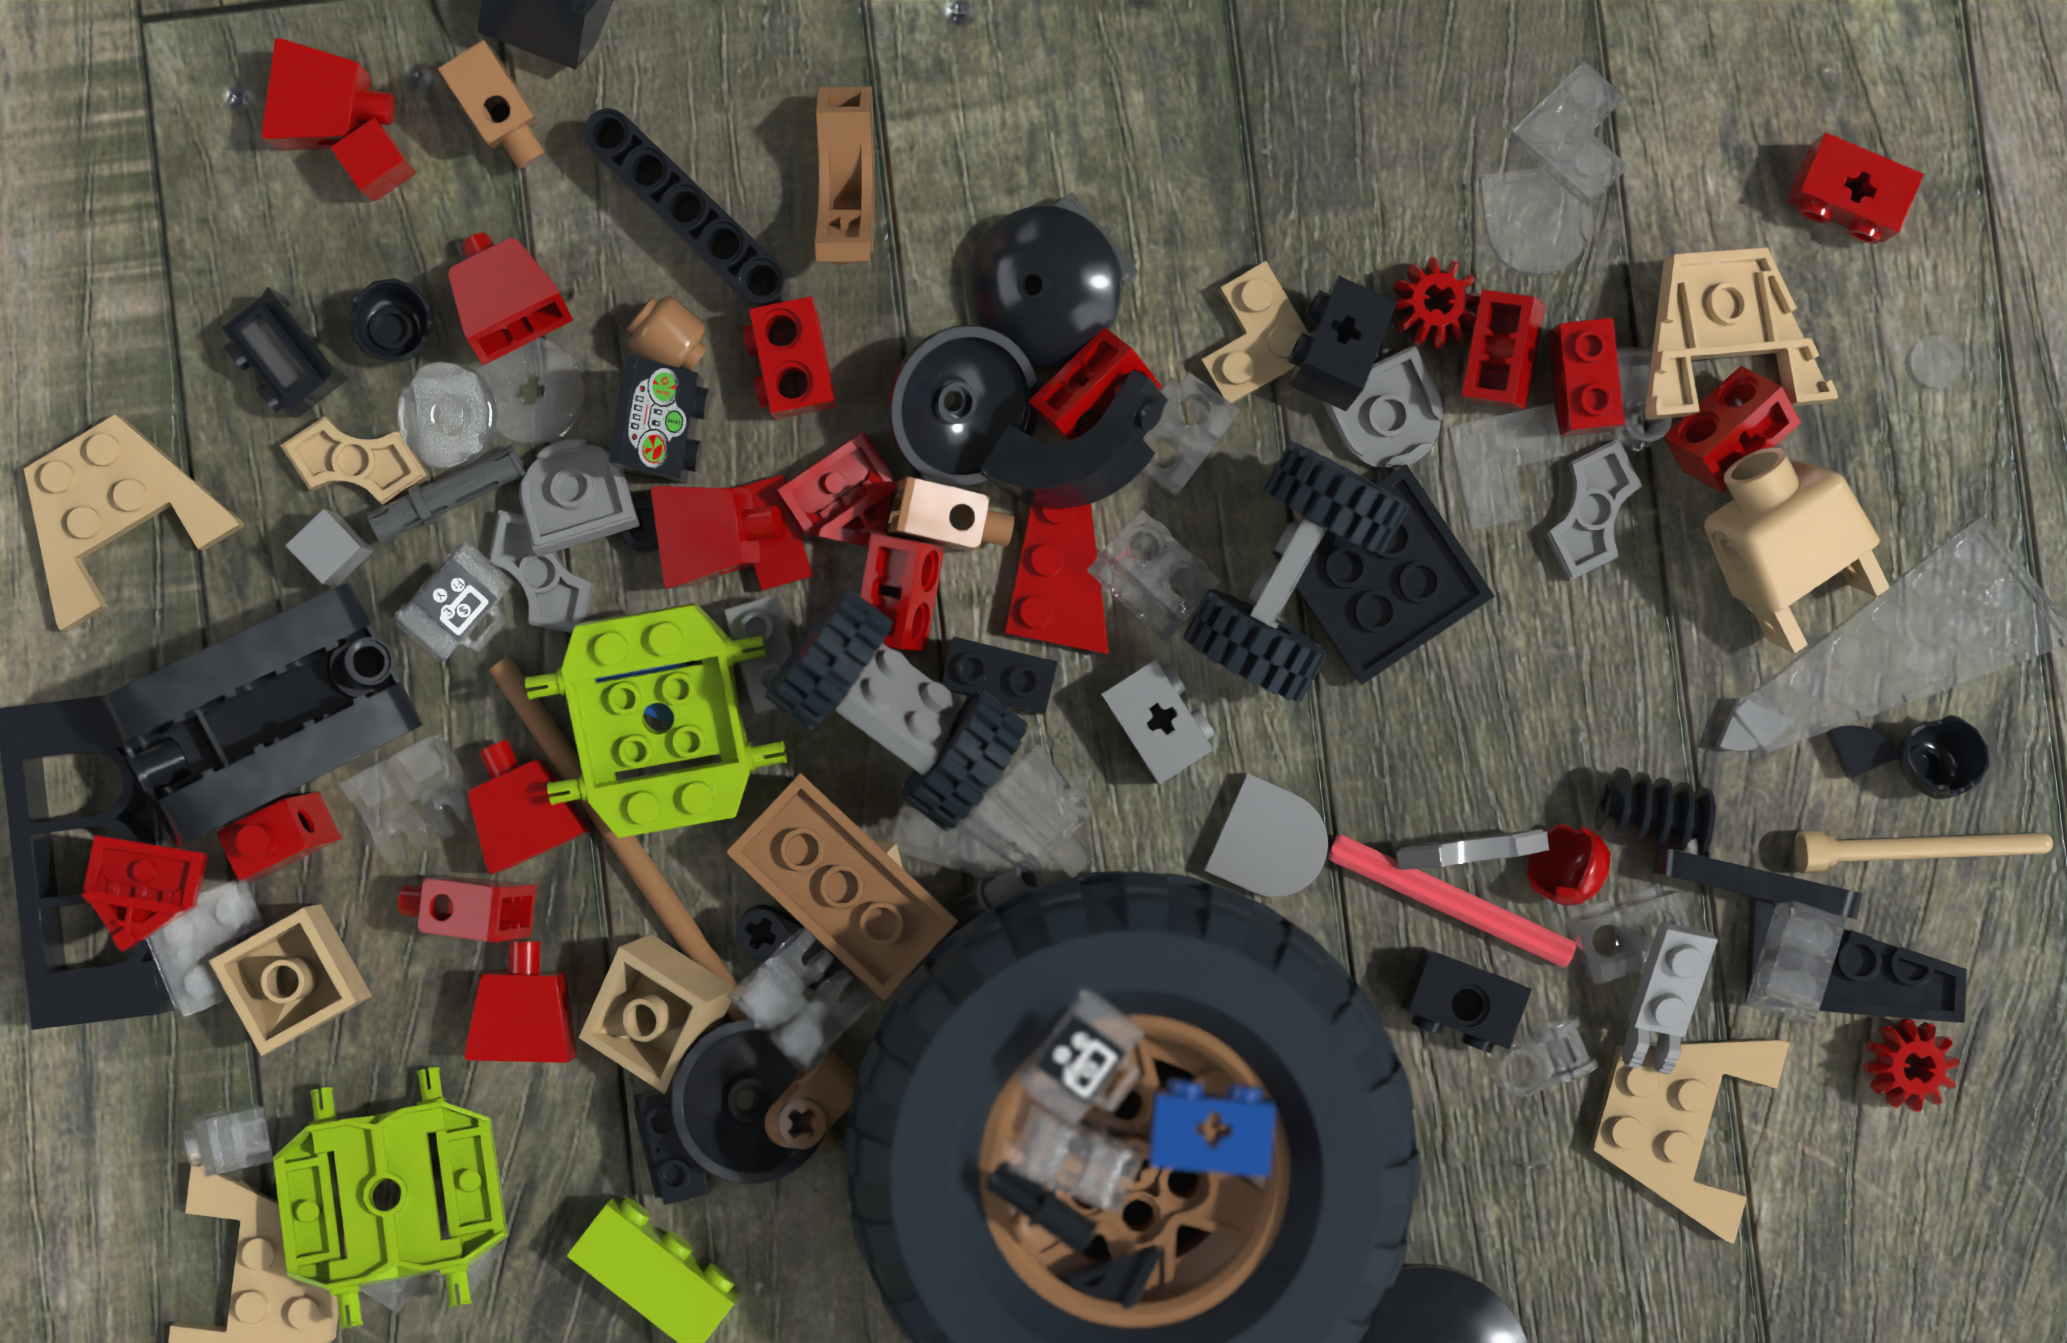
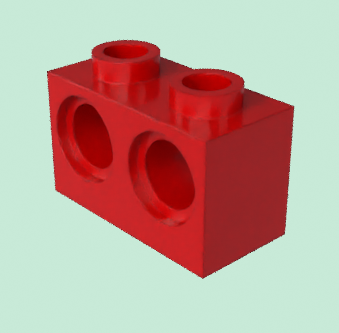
M809 296L749 309L752 324L743 326L749 356L759 355L763 376L755 377L754 384L760 408L770 407L771 415L775 420L838 407L818 311L813 297ZM787 321L797 326V335L789 345L780 347L770 343V331L777 323ZM791 373H801L808 379V387L805 393L794 399L782 396L780 392L782 380Z
M1613 318L1559 323L1547 333L1559 437L1612 432L1625 425Z
M1104 327L1028 402L1058 438L1065 442L1083 435L1101 419L1133 370L1150 378L1159 390L1162 386L1134 349Z
M1740 366L1698 404L1699 412L1683 417L1663 437L1683 472L1723 494L1728 490L1724 481V474L1729 467L1750 453L1775 447L1801 422L1782 386Z
M871 533L860 596L893 621L889 633L884 637L883 644L887 647L927 651L945 546Z

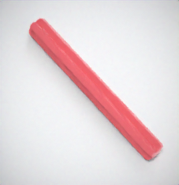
M1337 835L1330 846L1328 859L1338 865L1560 967H1567L1572 960L1576 943L1562 935L1418 869L1399 870L1398 860L1344 835Z

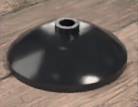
M1056 206L1028 207L1017 210L1000 219L983 235L972 254L968 266L966 297L975 326L994 330L1009 338L1023 351L1031 366H1057L1068 363L1104 327L1110 331L1116 320L1122 300L1123 281L1121 267L1109 239L1086 217ZM1034 275H1038L1043 283L1042 289L1037 295L1030 294L1027 289V282Z
M957 325L941 329L927 336L914 346L901 362L889 392L888 422L892 438L900 454L919 473L943 484L965 486L989 480L990 478L980 468L1007 427L1011 425L1029 436H1032L1038 412L1028 402L1039 391L1034 370L1026 355L1013 341L1001 333L985 327ZM953 391L955 401L950 407L945 408L944 398L949 392Z
M763 1019L732 1021L702 1036L682 1059L673 1080L670 1097V1110L675 1133L692 1160L707 1172L721 1179L740 1184H760L780 1179L794 1172L809 1160L822 1143L825 1135L814 1146L805 1149L781 1147L770 1140L766 1134L764 1123L766 1113L770 1107L795 1081L797 1075L807 1062L818 1053L815 1047L794 1029L778 1022ZM749 1089L753 1094V1103L749 1108L742 1110L737 1105V1095L740 1091ZM789 1114L788 1118L793 1123L788 1131L789 1133H800L802 1131V1128L797 1123L802 1116L801 1114Z

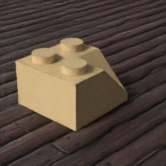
M321 904L304 907L209 960L261 1056L319 1027L372 997Z
M650 934L618 948L579 1038L665 1094L671 1091L676 1071L688 1050L702 1036L720 1026L737 988Z

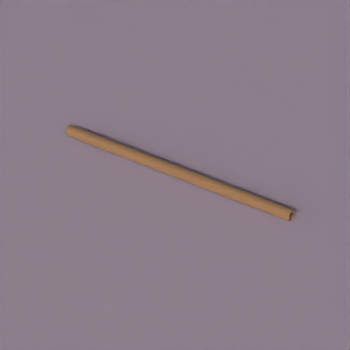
M511 656L495 664L488 672L563 780L579 778L582 769L577 751L540 698L529 700L527 691L530 688H526L525 676ZM579 799L578 801L685 956L737 988L726 1011V1015L731 1022L742 1019H762L636 836L617 838L588 801ZM835 1123L827 1131L819 1146L821 1152L843 1137Z

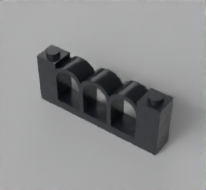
M106 695L0 708V753L31 1030L163 1014L176 1010V1000H179L181 997V977L178 969L172 967V958H157L166 943L168 925L139 942L133 954L124 962L66 969L59 907L90 902L85 900L82 896L83 893L58 896L51 833L93 827H108L120 833L127 841L157 845L155 836L143 822L133 818L142 810L147 799L142 796L136 787L123 759L125 752L99 705V702ZM100 752L114 761L119 767L123 779L122 793L114 806L107 812L95 816L55 821L49 820L43 759Z

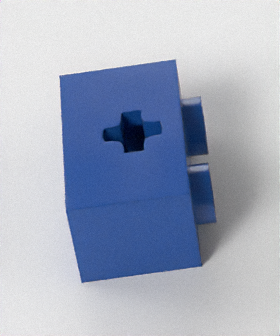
M1180 1079L1168 1080L1167 1089L1154 1088L1148 1155L1150 1166L1270 1177L1276 1105L1271 1097H1262V1088L1256 1086L1229 1084L1227 1085L1226 1094L1203 1092V1083ZM1216 1112L1221 1123L1227 1125V1129H1218L1215 1132L1214 1139H1206L1202 1128L1196 1127V1123L1207 1122L1209 1113Z

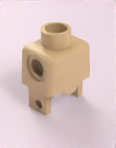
M1776 447L1750 453L1729 467L1724 474V481L1733 500L1710 514L1705 520L1704 528L1732 596L1749 603L1767 641L1793 653L1808 645L1789 606L1839 571H1842L1849 586L1876 597L1890 588L1871 550L1879 544L1880 538L1841 474L1801 460L1790 461L1786 452L1782 448Z

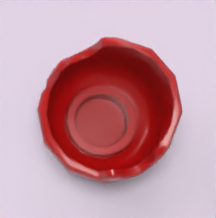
M1565 824L1556 825L1547 832L1549 850L1530 854L1526 876L1530 887L1550 901L1568 906L1582 904L1586 900H1591L1608 879L1611 852L1601 836L1593 833L1586 827L1575 829Z

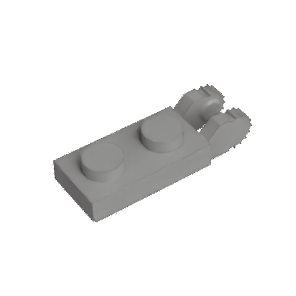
M1664 922L1659 924L1628 1017L1631 1023L1625 1037L1626 1041L1623 1043V1065L1640 1068L1650 1045V1031L1659 1032L1660 1035L1653 1055V1067L1657 1073L1667 1075L1674 1071L1676 1061L1681 1053V1037L1685 1038L1718 941L1712 932Z

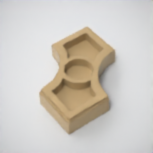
M324 416L280 445L308 489L312 491L333 483H353L367 489L382 505H387L409 492L408 488L417 484L420 485L430 478V475L404 435L398 431L379 439H357L344 434L329 418Z

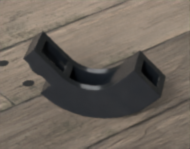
M1133 370L1101 419L1083 435L1065 442L1050 443L1037 440L1009 425L980 470L1003 491L1026 503L1039 507L1065 509L1099 501L1127 485L1154 457L1156 453L1147 445L1143 438L1160 421L1163 408L1168 399L1150 378Z

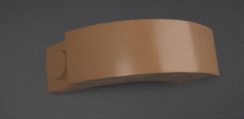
M872 86L819 87L816 107L819 157V206L815 236L816 262H832L836 265L844 266L857 262H870L871 252L874 251L875 147Z

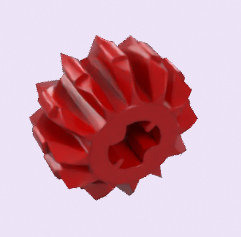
M1431 257L1426 262L1425 272L1416 264H1412L1406 270L1410 282L1406 280H1397L1395 282L1393 290L1404 299L1395 300L1397 303L1393 313H1406L1407 315L1397 324L1396 329L1399 333H1402L1411 326L1416 328L1417 331L1413 336L1412 344L1420 346L1426 339L1427 334H1430L1433 348L1435 350L1442 349L1445 345L1446 334L1452 341L1459 343L1465 338L1461 325L1466 327L1475 326L1477 316L1467 308L1478 306L1481 295L1465 293V290L1474 283L1475 278L1472 274H1469L1460 281L1457 280L1454 276L1459 269L1458 262L1451 261L1445 268L1444 273H1441L1438 259ZM1441 295L1445 299L1446 304L1441 310L1437 308L1430 312L1426 308L1425 303L1430 297L1434 299Z
M1901 1019L1897 1031L1888 1025L1880 1027V1035L1884 1040L1883 1044L1873 1041L1866 1043V1048L1870 1052L1877 1054L1876 1060L1867 1061L1862 1065L1865 1072L1877 1075L1869 1087L1877 1094L1886 1093V1103L1890 1106L1899 1108L1905 1102L1908 1109L1915 1112L1922 1111L1925 1099L1935 1105L1942 1103V1095L1938 1089L1940 1085L1950 1089L1957 1086L1953 1078L1946 1076L1947 1069H1954L1960 1065L1958 1058L1945 1055L1953 1042L1946 1036L1936 1037V1026L1931 1023L1923 1022L1917 1027L1913 1020ZM1909 1055L1918 1058V1062H1912V1065L1917 1067L1912 1075L1904 1072V1067H1910L1909 1064L1905 1063Z

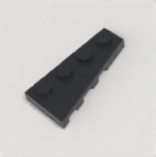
M1758 898L1750 899L1745 1005L1965 1023L1967 969L1903 947H1896L1872 939L1871 936L1853 930H1846L1822 922L1820 919L1800 912L1795 913Z

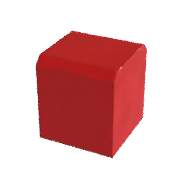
M375 117L330 147L358 189L372 201L379 200L416 173V170L390 132Z

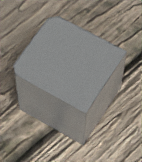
M326 509L320 511L285 545L322 584L337 587L374 551L343 517Z

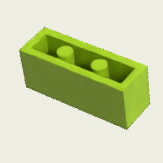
M614 1195L567 1254V1257L676 1342L705 1343L740 1295V1292L733 1288L736 1283L735 1280L718 1265L710 1263L706 1267L691 1255L693 1247L683 1237L671 1230L664 1234L648 1222L651 1215L639 1203L628 1197L621 1201Z

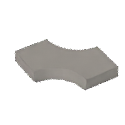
M1619 439L1568 463L1573 481L1570 506L1562 520L1553 529L1544 534L1567 581L1618 557L1613 533L1616 515L1625 499L1642 486Z
M498 510L488 562L509 571L522 585L529 603L530 625L573 633L576 624L587 622L595 584L571 573L561 562L557 552L537 557L533 551L524 515Z
M1543 829L1504 832L1464 839L1429 842L1400 848V851H1397L1399 870L1443 867L1473 861L1528 855L1549 850L1547 831L1543 832Z

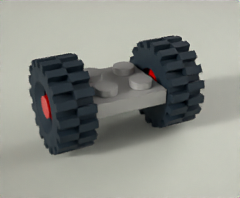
M1289 441L1263 490L1306 517L1302 522L1296 519L1290 522L1280 538L1275 551L1283 555L1276 570L1269 566L1266 570H1263L1248 597L1257 603L1255 607L1248 602L1240 601L1228 593L1225 594L1220 590L1209 588L1187 627L1183 638H1185L1184 640L1188 644L1193 645L1192 647L1195 650L1207 655V658L1214 663L1221 664L1229 672L1240 675L1246 681L1255 686L1259 685L1270 693L1279 694L1285 699L1300 702L1324 662L1327 651L1322 649L1318 643L1309 640V637L1294 630L1292 626L1277 620L1327 528L1373 552L1384 554L1410 506L1399 497L1350 469L1296 442Z
M847 587L841 591L839 596L837 595L832 600L828 608L823 610L817 621L810 626L802 640L794 647L791 655L782 664L779 673L770 683L771 686L767 689L765 698L809 731L814 727L816 728L823 718H826L837 704L835 708L837 712L913 768V773L907 777L904 783L906 786L901 791V799L941 829L949 831V829L955 828L960 820L963 821L970 814L974 806L977 807L984 799V794L989 788L992 789L999 780L997 777L1002 770L1008 767L1012 760V754L1020 747L1022 743L1020 740L1025 736L1028 724L984 689L976 691L973 697L970 696L965 700L961 707L962 703L953 697L945 686L933 682L909 664L908 660L900 652L892 650L883 644L884 637L889 633L893 621Z

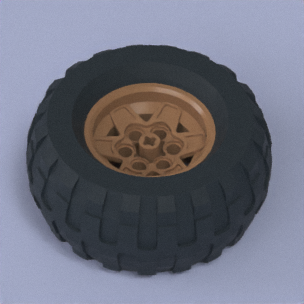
M1104 871L1079 875L1078 877L1055 881L1013 895L974 918L943 941L909 978L885 1013L863 1059L852 1099L845 1143V1170L848 1175V1192L852 1212L851 1222L862 1260L867 1262L871 1276L881 1294V1302L891 1321L905 1339L912 1340L914 1343H1359L1371 1325L1369 1319L1373 1310L1381 1300L1386 1287L1394 1284L1403 1264L1409 1244L1407 1231L1412 1216L1413 1202L1418 1198L1421 1176L1420 1152L1417 1150L1416 1130L1413 1117L1414 1102L1411 1086L1404 1066L1396 1054L1392 1040L1373 1002L1341 963L1314 937L1270 907L1238 892L1185 875L1145 871ZM1072 1009L1124 1046L1123 1050L1126 1051V1054L1088 1105L1078 1098L1053 1093L1060 1084L1035 1066L1037 1064L1035 1059ZM1152 1058L1172 1063L1195 1076V1078L1190 1079L1191 1081L1203 1083V1092L1226 1094L1227 1085L1240 1084L1262 1088V1097H1271L1276 1105L1270 1177L1196 1171L1198 1174L1197 1182L1190 1190L1178 1192L1168 1186V1175L1173 1169L1151 1167L1148 1159L1154 1088H1161ZM1123 1087L1132 1088L1141 1096L1138 1108L1133 1113L1127 1115L1115 1112L1109 1104L1112 1094L1117 1089ZM1216 1112L1209 1113L1207 1122L1196 1123V1127L1202 1128L1206 1139H1214L1215 1132L1218 1129H1227V1125L1221 1123ZM1075 1121L1089 1122L1097 1131L1093 1142L1086 1147H1075L1068 1143L1064 1136L1068 1126ZM1137 1148L1139 1157L1147 1158L1146 1161L1140 1162L1138 1167L1132 1169L1127 1168L1125 1164H1117V1161L1126 1159L1127 1149ZM1028 1151L1055 1168V1173L1044 1187L1048 1190L1052 1186L1058 1189V1197L1092 1221L1095 1220L1099 1223L1095 1234L1099 1233L1105 1236L1110 1255L1101 1254L1086 1247L1079 1255H1076L1072 1252L1073 1250L1038 1225H1035L1033 1228L1027 1226V1217L987 1189L986 1183L996 1166L1003 1160L1009 1161L1029 1175ZM1082 1177L1095 1178L1101 1183L1103 1187L1102 1192L1092 1202L1078 1201L1071 1193V1188L1075 1181ZM1135 1199L1145 1200L1153 1207L1150 1219L1140 1225L1131 1224L1122 1217L1125 1205ZM1186 1224L1202 1229L1194 1237L1175 1247L1176 1229L1179 1225ZM1156 1244L1163 1250L1140 1298L1131 1309L1122 1308L1123 1302H1113L1082 1293L1056 1278L1058 1274Z

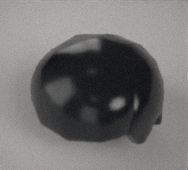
M396 278L373 281L357 294L352 302L350 327L353 340L368 357L380 362L393 364L410 361L426 347L432 331V311L430 305L414 285Z
M1953 715L1917 724L1907 731V735L1901 739L1898 747L1900 771L1911 788L1916 792L1937 800L1957 797L1981 783L1990 767L1988 746L1978 729L1962 718Z

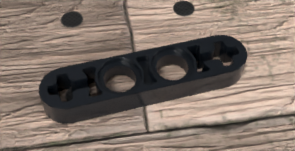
M1658 847L1652 872L1856 920L1863 893L1663 847Z

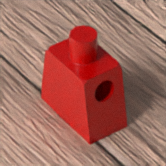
M275 38L261 138L276 150L282 151L331 149V146L374 117L383 125H391L395 114V97L393 93L369 90L370 74L353 60L285 39Z
M477 233L471 235L463 242L461 249L466 260L452 266L448 276L463 332L482 366L574 321L556 285L517 239L508 238L495 245L488 234Z
M650 487L664 588L692 587L760 563L761 559L758 540L781 537L783 533V521L779 508L776 505L754 508L750 489Z
M508 739L478 752L490 781L468 791V798L489 875L501 873L592 831L589 823L574 801L551 805L549 800L551 794H548L547 784L548 782H558L559 779L544 759L534 760L520 766Z
M320 792L286 798L216 832L236 877L240 882L253 883L342 840ZM299 813L306 818L310 833L302 826L298 816Z
M461 876L427 877L424 879L422 886L405 884L402 887L398 899V910L401 916L419 918L418 929L422 933L487 942L528 938L532 936L537 884Z
M508 940V970H490L481 975L465 1050L466 1061L568 1063L576 1058L577 1048L567 977L565 972L540 971V940Z

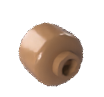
M666 296L659 301L651 297L625 329L631 334L628 342L629 349L637 357L678 368L691 370L707 350L700 343L706 329L704 322L672 296Z

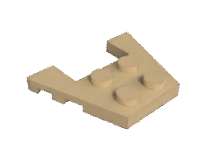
M1767 247L1674 254L1664 260L1645 407L1646 420L1685 417L1699 412L1691 360L1775 353L1781 385L1792 406L1824 404L1838 399L1837 390L1832 380L1825 382L1814 358L1820 355L1812 339L1804 338L1791 312L1797 309Z
M116 414L24 468L55 621L60 631L68 632L108 608L104 598L82 563V559L169 507L173 506L199 550H206L245 527L239 517L232 511H228L211 496L212 494L197 481L191 479L172 462V459L128 421Z
M1778 1038L1745 1041L1718 1040L1717 1042L1699 1043L1681 1042L1680 1056L1676 1061L1674 1071L1669 1075L1657 1073L1653 1067V1055L1657 1043H1650L1647 1054L1644 1057L1645 1060H1643L1640 1068L1623 1065L1622 1049L1624 1044L1617 1045L1589 1148L1725 1241L1734 1243L1747 1197L1738 1192L1694 1180L1722 1075L1727 1074L1777 1089L1790 1042Z
M200 1162L191 1165L185 1214L240 1221L227 1327L177 1321L170 1326L168 1343H330L336 1338L339 1315L337 1297L331 1296L330 1290L287 1277L278 1201L258 1192L259 1188L242 1180L237 1182L216 1172L217 1168ZM342 1229V1236H343V1243H344V1251H345V1259H346V1252H347V1251H346L345 1235H344V1229Z

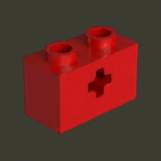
M1825 132L1810 144L1786 202L1800 207L1798 212L1809 220L1819 223L1833 221L1849 228L1847 233L1851 237L1865 243L1877 244L1879 241L1885 242L1900 233L1924 173ZM1848 184L1855 186L1853 195L1859 198L1856 202L1850 199L1852 190L1846 187Z
M1481 290L1461 396L1474 403L1526 411L1546 305L1535 296Z

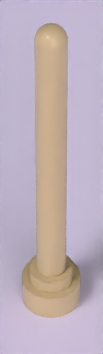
M1822 830L1799 831L1795 837L1794 855L1798 871L1801 874L1825 873L1828 867H1835L1837 862L2045 854L2052 849L2053 840L2046 833L1835 840L1833 835H1825Z

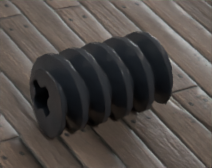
M1618 767L1609 776L1601 791L1595 813L1596 830L1601 831L1607 819L1611 818L1614 823V834L1621 836L1627 825L1632 823L1634 824L1635 839L1638 841H1642L1649 828L1655 829L1656 845L1663 846L1670 833L1676 834V849L1684 851L1691 838H1694L1697 844V854L1704 856L1710 847L1715 831V796L1711 789L1705 787L1699 788L1694 793L1691 784L1684 782L1678 783L1673 788L1670 779L1659 777L1652 784L1649 774L1638 772L1631 779L1628 769Z

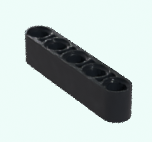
M610 108L597 110L590 115L585 123L584 137L599 161L750 306L757 308L787 301L790 293V284L780 264L632 121L618 110ZM613 127L624 130V138L620 145L611 149L600 147V137L604 131ZM652 163L662 166V176L658 182L649 186L638 183L637 177L642 167ZM686 200H696L701 203V210L696 219L686 223L676 220L675 212L680 203ZM725 236L737 238L740 244L734 256L729 259H718L713 256V247L717 240ZM764 272L776 275L778 278L777 287L771 294L757 296L751 292V282L755 276Z

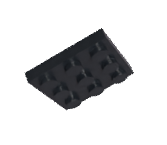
M1407 464L1375 484L1399 497L1410 506L1384 554L1373 552L1327 528L1295 586L1296 591L1359 685H1363L1495 597ZM1274 551L1272 555L1279 564L1283 555Z

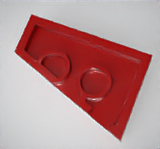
M1091 504L1065 509L1031 505L1005 634L1109 655Z

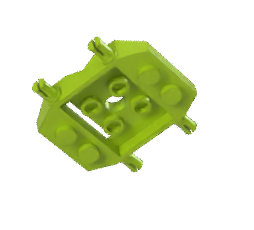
M696 602L576 624L563 666L559 667L556 673L525 678V686L530 688L527 691L529 700L556 694L567 697L582 772L579 778L548 782L547 789L548 794H551L549 797L551 805L579 799L588 801L617 838L736 817L750 772L755 771L757 767L787 763V753L783 740L752 747V742L747 740L738 704L733 665L740 661L762 657L767 658L763 635L732 641L731 637H727ZM702 660V663L596 681V678ZM653 703L667 705L674 715L673 725L664 731L652 729L644 719L645 709ZM720 754L722 762L617 780L615 773Z
M439 1067L428 1068V1071L426 1069L417 1071L422 1101L417 1102V1106L402 1108L375 1116L339 1120L335 1115L333 1087L321 1088V1091L319 1089L311 1090L314 1122H310L309 1126H306L273 1157L287 1277L330 1290L331 1296L337 1297L340 1329L363 1325L358 1292H361L360 1287L439 1271L440 1275H445L449 1308L472 1304L467 1271L470 1270L469 1266L508 1237L492 1119L446 1103V1099L442 1095ZM436 1132L450 1239L442 1240L428 1142V1134ZM332 1152H334L347 1259H345ZM385 1180H394L400 1187L401 1198L393 1209L381 1211L373 1202L375 1187Z

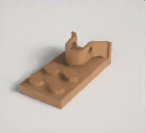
M801 773L726 851L736 863L883 1001L894 992L959 922Z

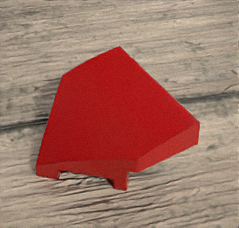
M863 431L858 432L773 491L804 535L869 547L871 533L887 536L885 527L892 492H895L896 483L892 482V474Z
M95 835L83 888L85 892L82 896L87 902L91 903L113 935L111 938L120 951L124 952L196 908L208 854Z

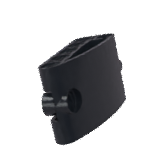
M350 582L328 590L107 694L99 702L103 713L125 752L123 759L136 787L145 799H150L175 848L423 725L393 667L394 658L392 651L386 643L379 640ZM355 652H367L375 658L377 672L374 677H363L355 671L352 664Z

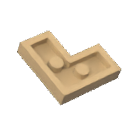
M1267 261L1223 285L1219 290L1244 335L1201 359L1200 363L1226 407L1294 369L1296 365L1288 362L1290 354L1300 334H1309Z

